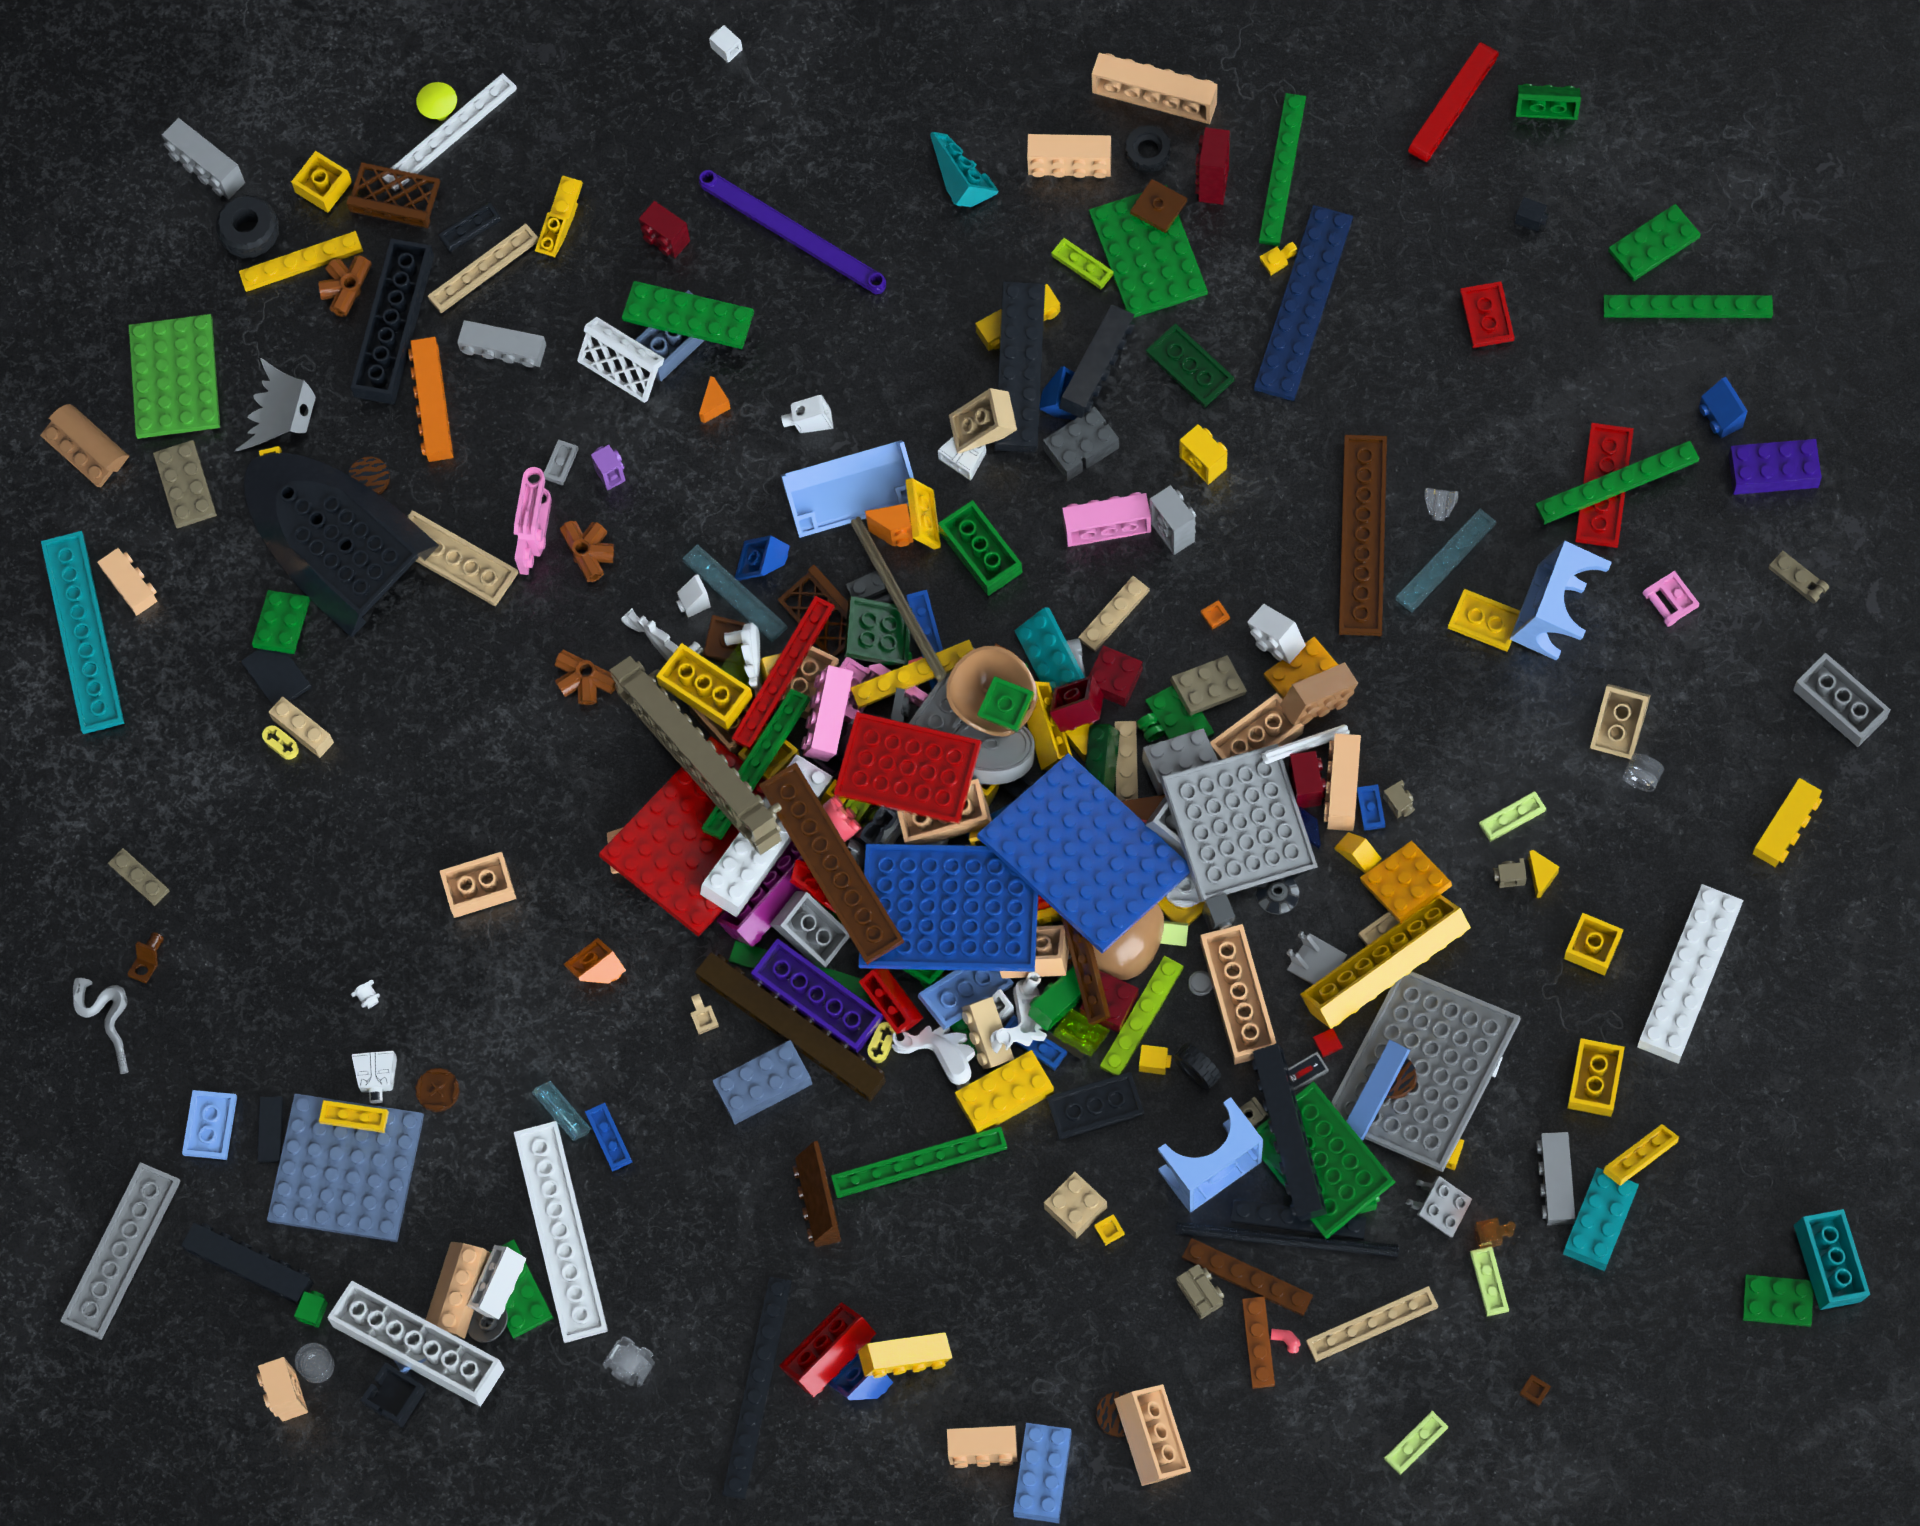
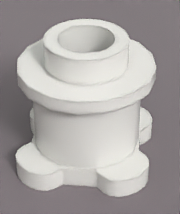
M373 980L358 986L351 993L352 997L357 996L359 998L362 1008L366 1006L368 1009L372 1008L379 1002L378 998L380 995L379 993L376 994L371 986L374 984Z

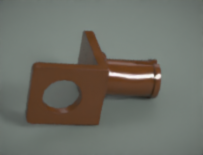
M153 932L146 944L141 942L135 944L137 959L128 971V977L143 983L148 982L158 966L157 950L164 941L160 934ZM140 966H144L148 969V972L144 975H138L135 970Z

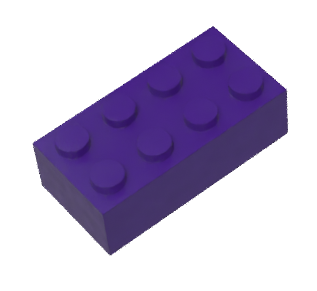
M1816 439L1731 446L1728 455L1734 495L1819 488L1822 477Z

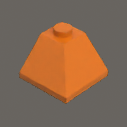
M599 938L595 939L564 963V966L580 981L609 984L619 979L621 974L626 971L614 952Z

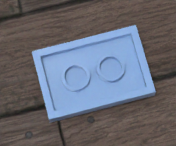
M192 1091L182 1151L184 1156L227 1160L237 1101L236 1094Z

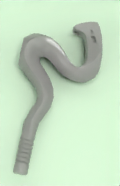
M75 978L73 1004L75 1011L80 1016L85 1018L94 1016L101 1011L108 1001H113V1005L106 1015L104 1028L114 1044L120 1074L128 1073L123 1042L115 1030V1022L127 1006L124 988L118 985L105 988L99 994L94 1004L88 1008L85 1005V990L93 982L85 978Z

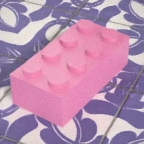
M1136 492L1121 498L1113 496L1104 501L1091 500L1087 504H1069L1062 508L1063 525L1068 547L1151 532V514L1146 493Z
M828 665L823 671L821 670L820 675H816L814 687L817 688L815 696L812 695L810 701V708L813 709L811 716L807 717L805 725L808 733L807 737H803L801 749H804L803 756L828 762L836 755L853 671Z

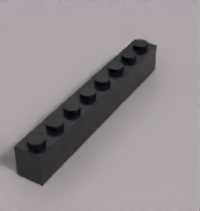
M1276 1043L1253 1051L1254 1059H1252V1065L1255 1072L1258 1071L1260 1077L1257 1080L1260 1092H1264L1265 1100H1263V1106L1266 1113L1269 1112L1271 1118L1268 1121L1271 1133H1275L1276 1141H1274V1147L1282 1159L1279 1162L1282 1174H1286L1287 1182L1285 1183L1287 1194L1291 1195L1293 1203L1290 1204L1294 1217L1297 1216L1302 1222L1328 1214L1283 1048Z

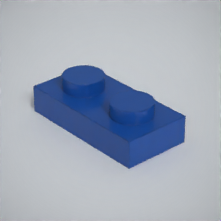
M1378 784L1357 787L1363 830L1385 828Z

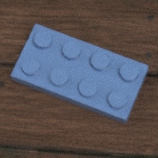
M955 970L920 992L918 998L942 1029L945 1030L962 1019L963 1011L961 1007L984 998L992 997L999 989L1004 992L1011 988L1014 982L1010 978L1002 979L1000 971Z

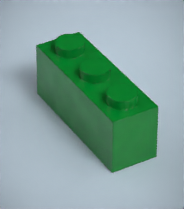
M1074 966L1066 972L1065 976H1058V981L1054 984L1052 982L1048 984L1040 997L1036 995L1029 1004L1031 1008L1028 1016L1047 1032L1082 1000Z

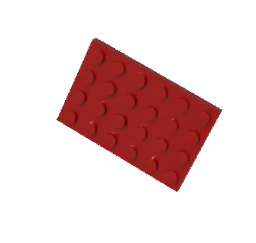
M856 712L834 795L959 825L982 742L978 739Z

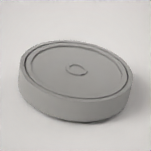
M965 722L960 723L951 732V734L981 740L982 744L972 780L979 779L980 784L996 785L1015 781L1024 776L1033 765L1035 742L1033 735L1025 726L1018 732L1005 737L984 733Z

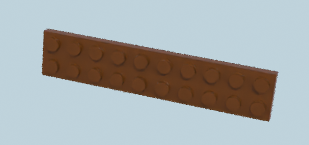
M1345 435L1339 635L1382 636L1387 436Z
M797 763L760 783L759 786L770 805L772 806L777 802L781 805L782 810L777 812L776 815L866 964L868 965L903 944L902 936Z

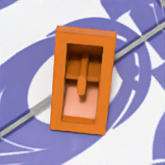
M711 376L699 412L700 420L703 423L731 409L725 393L716 379Z

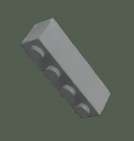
M466 320L463 322L457 342L460 351L464 354H478L487 359H502L506 363H522L526 367H540L546 348L544 336Z
M1568 1132L1541 1133L1540 1140L1536 1141L1537 1154H1541L1542 1162H1538L1539 1175H1543V1184H1540V1196L1545 1197V1205H1542V1219H1546L1547 1225L1574 1224L1575 1208Z

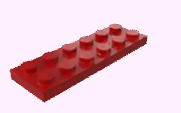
M1591 423L1583 484L1629 466L1634 428ZM1625 492L1579 510L1575 542L1618 548Z

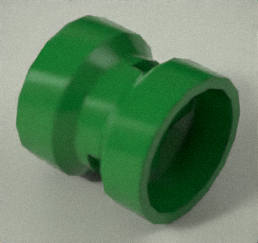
M1155 713L1147 714L1136 722L1139 730L1143 731V737L1147 743L1159 739L1165 733L1164 728L1157 723L1158 718Z

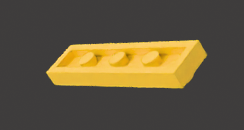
M1661 1124L1606 1165L1603 1173L1621 1186L1678 1142L1679 1136Z

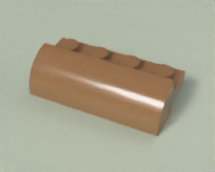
M71 404L58 408L49 417L51 422L40 435L92 483L100 488L113 471H119L129 457L124 450Z

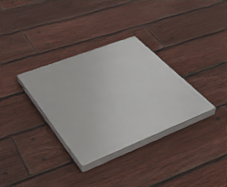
M1278 744L1160 777L1200 902L1224 893L1226 895L1318 867L1283 759L1266 764L1261 757L1262 753L1277 748Z

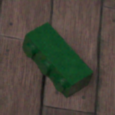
M1110 724L1090 725L1085 769L1109 791L1114 793L1120 732Z

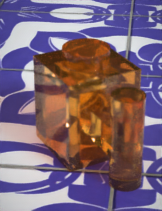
M1498 1218L1476 1222L1474 1230L1479 1249L1489 1246H1500L1503 1241L1502 1236H1513L1516 1228L1515 1223L1508 1222L1506 1225L1500 1226Z

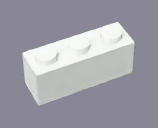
M494 1245L467 1306L486 1317L499 1319L505 1310L510 1294L514 1290L517 1278L523 1270L526 1258L508 1247Z

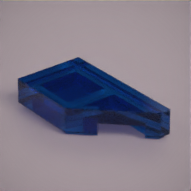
M1300 807L1299 811L1309 841L1319 849L1321 842L1318 820Z

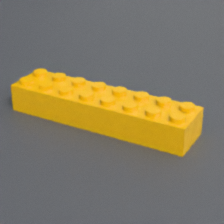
M1440 894L1300 995L1310 1013L1332 1029L1349 1015L1356 1013L1367 1002L1374 1000L1385 989L1392 987L1403 976L1410 974L1421 963L1428 961L1432 955L1446 948L1450 942L1461 937L1471 927L1461 908Z

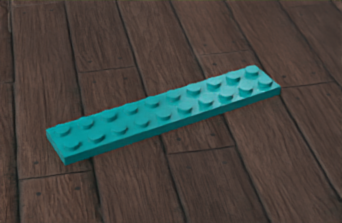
M82 531L41 541L81 732L86 734L125 724L84 534Z

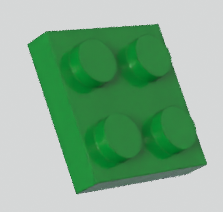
M994 676L977 716L1018 732L1033 699L1034 692Z

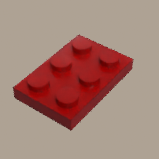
M1501 281L1460 288L1473 348L1514 341V333Z

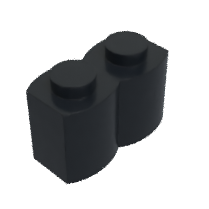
M873 807L867 813L865 822L860 824L861 829L852 838L865 847L866 844H878L884 835V831L894 824L897 814L890 808Z

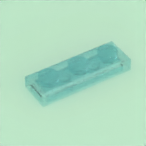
M551 1081L534 1089L533 1095L573 1141L588 1135L591 1130L589 1125Z

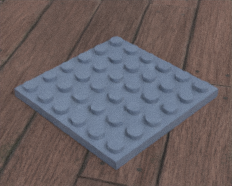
M295 1094L267 1221L398 1242L424 1114ZM323 1100L387 1109L389 1114L385 1133L320 1124L319 1118Z

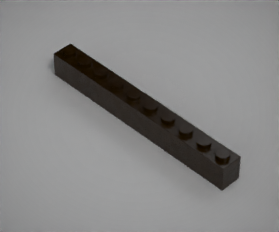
M711 952L695 972L698 980L783 1041L791 1040L797 1051L869 1102L872 1101L886 1083L884 1072L875 1065L871 1067L866 1063L867 1060L861 1054H853L844 1042L840 1040L836 1042L831 1038L832 1035L824 1028L820 1030L815 1027V1023L805 1015L801 1017L796 1013L797 1010L789 1003L785 1005L780 1002L779 996L774 992L763 990L761 983L753 978L749 980L745 977V972L739 967L735 966L733 968L728 965V960L722 955L718 954L716 956Z

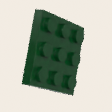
M850 596L848 600L844 657L896 667L908 665L910 630L896 605Z

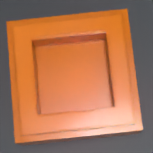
M1219 600L1201 610V615L1212 630L1230 620L1229 614Z

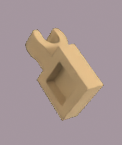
M699 994L692 996L696 1011L690 1014L698 1034L700 1035L719 1027L711 1005L704 1007Z

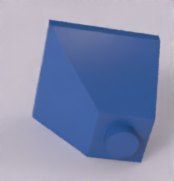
M1064 366L1060 367L1042 391L1039 405L1040 410L1057 418L1069 420L1078 418L1071 413L1059 409L1061 398L1075 372Z
M771 535L744 541L734 579L739 581L760 577L782 567L788 558L789 545Z
M857 1353L855 1358L849 1361L828 1384L848 1400L878 1399L888 1390L893 1381L887 1375L880 1378H874L873 1375L864 1376L860 1357Z

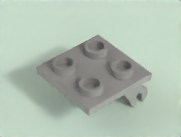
M1300 931L1298 936L1301 938L1303 945L1296 954L1293 953L1292 949L1287 951V955L1290 956L1292 961L1287 970L1313 985L1345 961L1347 954L1310 933L1306 936L1303 931Z
M1440 1176L1436 1177L1434 1183L1417 1180V1186H1422L1421 1189L1430 1192L1424 1203L1407 1199L1405 1204L1419 1210L1417 1215L1447 1236L1453 1237L1472 1198Z

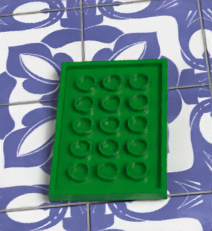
M1142 193L1089 209V215L1109 268L1114 271L1113 278L1126 311L1134 314V318L1208 295V290L1179 215L1168 231L1164 233L1130 214V210Z
M1313 1081L1296 1096L1328 1213L1312 1218L1311 1221L1323 1236L1328 1239L1396 1181ZM1269 1118L1256 1129L1263 1139L1262 1159L1285 1187L1287 1178L1286 1174H1282L1279 1162L1282 1159L1274 1147L1276 1137L1275 1133L1270 1131L1268 1121L1271 1118Z

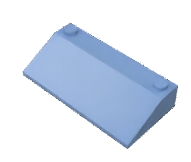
M902 440L781 475L799 538L849 524L852 519L860 517L861 520L866 519L865 511L906 503L909 506L905 480L909 478L914 479Z

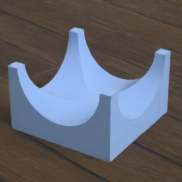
M1564 541L1538 564L1510 640L1557 660L1561 650L1551 643L1547 632L1564 634L1581 640L1586 631L1570 618L1564 603V591L1572 590L1582 593L1587 583L1579 580L1574 575L1586 570L1607 572L1611 562Z
M1231 1097L1223 1102L1230 1118L1223 1123L1228 1137L1217 1151L1204 1157L1191 1158L1179 1155L1171 1150L1166 1143L1158 1148L1159 1153L1168 1164V1166L1166 1164L1163 1165L1158 1171L1190 1213L1262 1162L1263 1139Z

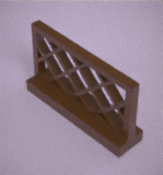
M361 162L352 194L348 197L346 204L349 211L353 213L428 228L430 214L441 181L438 178ZM365 169L374 171L376 176L367 181L363 177ZM388 174L393 175L396 180L385 185L381 178ZM407 178L413 179L415 184L404 189L401 182ZM379 180L383 187L372 192L368 185ZM425 183L434 184L432 190L425 194L420 187ZM399 184L402 192L392 197L388 189ZM367 187L370 194L364 198L357 197L358 191ZM418 188L422 195L412 201L408 193ZM386 191L390 198L384 202L378 201L375 196ZM406 195L409 203L404 206L397 205L395 200ZM425 199L428 204L426 211L418 210L415 204Z
M812 565L808 569L809 572L784 593L778 601L800 623L801 610L807 611L808 607H801L802 596H813V599L815 596L826 597L828 602L835 606L833 611L841 613V621L829 622V617L824 625L825 636H818L815 643L824 652L838 657L845 651V642L842 644V641H845L846 638L843 637V629L847 625V623H844V618L847 620L848 601L815 565ZM810 579L814 583V592H803V585ZM790 596H799L798 606H788L785 601ZM829 626H840L839 637H828ZM828 640L839 641L838 649L831 654L827 650Z

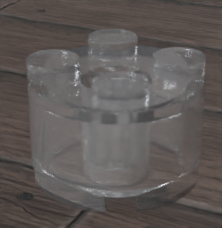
M623 1336L621 1340L615 1342L602 1364L605 1369L609 1366L613 1370L611 1375L630 1386L637 1383V1387L640 1388L655 1362L651 1358L653 1353L645 1347L640 1349L634 1345L630 1338Z

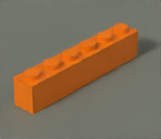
M436 337L412 340V348L408 349L410 361L414 362V367H411V375L413 380L416 379L417 386H413L415 399H419V405H416L417 416L421 417L422 424H418L420 436H424V443H421L422 454L427 456L429 462L454 458Z

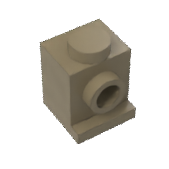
M1403 780L1384 790L1383 799L1397 818L1402 815L1406 817L1414 812L1415 809L1412 806L1413 797L1408 790L1404 791Z
M1519 858V863L1505 861L1498 865V868H1493L1494 881H1498L1499 888L1525 886L1527 878L1524 858Z
M1253 1097L1239 1108L1243 1114L1247 1112L1253 1114L1251 1118L1247 1119L1254 1128L1265 1122L1268 1118V1114L1256 1097Z

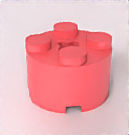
M834 795L822 806L843 841L847 842L859 832L861 826L855 820L857 816L849 807L845 809L842 806V801Z

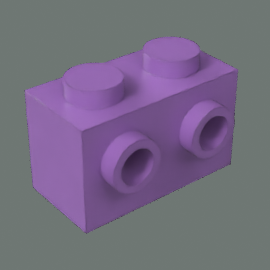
M610 445L597 448L591 454L595 471L607 491L626 481L623 473L622 459L617 450L613 451Z

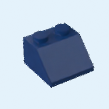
M1726 377L1718 381L1701 396L1700 412L1703 416H1707L1712 431L1715 434L1717 433L1720 438L1743 428L1747 409Z

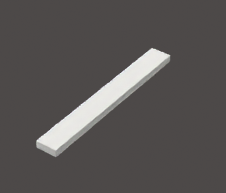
M502 73L392 166L391 169L418 174L517 90L516 85ZM390 174L382 177L386 184L396 180ZM407 178L406 180L402 181V186H404L411 179ZM399 184L391 187L394 192L401 188Z

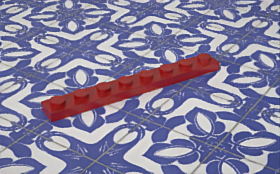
M817 596L814 597L732 736L733 742L752 750L835 608L833 604Z

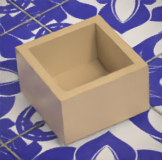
M1074 1172L1044 1202V1209L1077 1239L1107 1209V1201Z

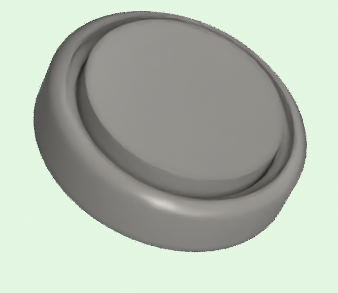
M1196 971L1189 977L1188 986L1193 994L1203 996L1212 990L1213 987L1209 973Z

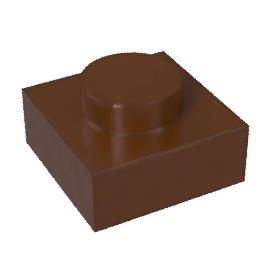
M1531 1374L1519 1395L1539 1407L1551 1386Z

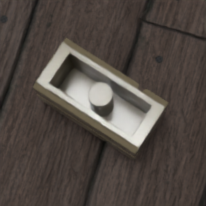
M1198 1264L1178 1276L1176 1283L1199 1318L1203 1319L1211 1314V1312L1223 1306L1222 1298H1224V1294L1218 1286L1214 1287L1210 1282L1212 1277L1206 1268L1202 1269Z

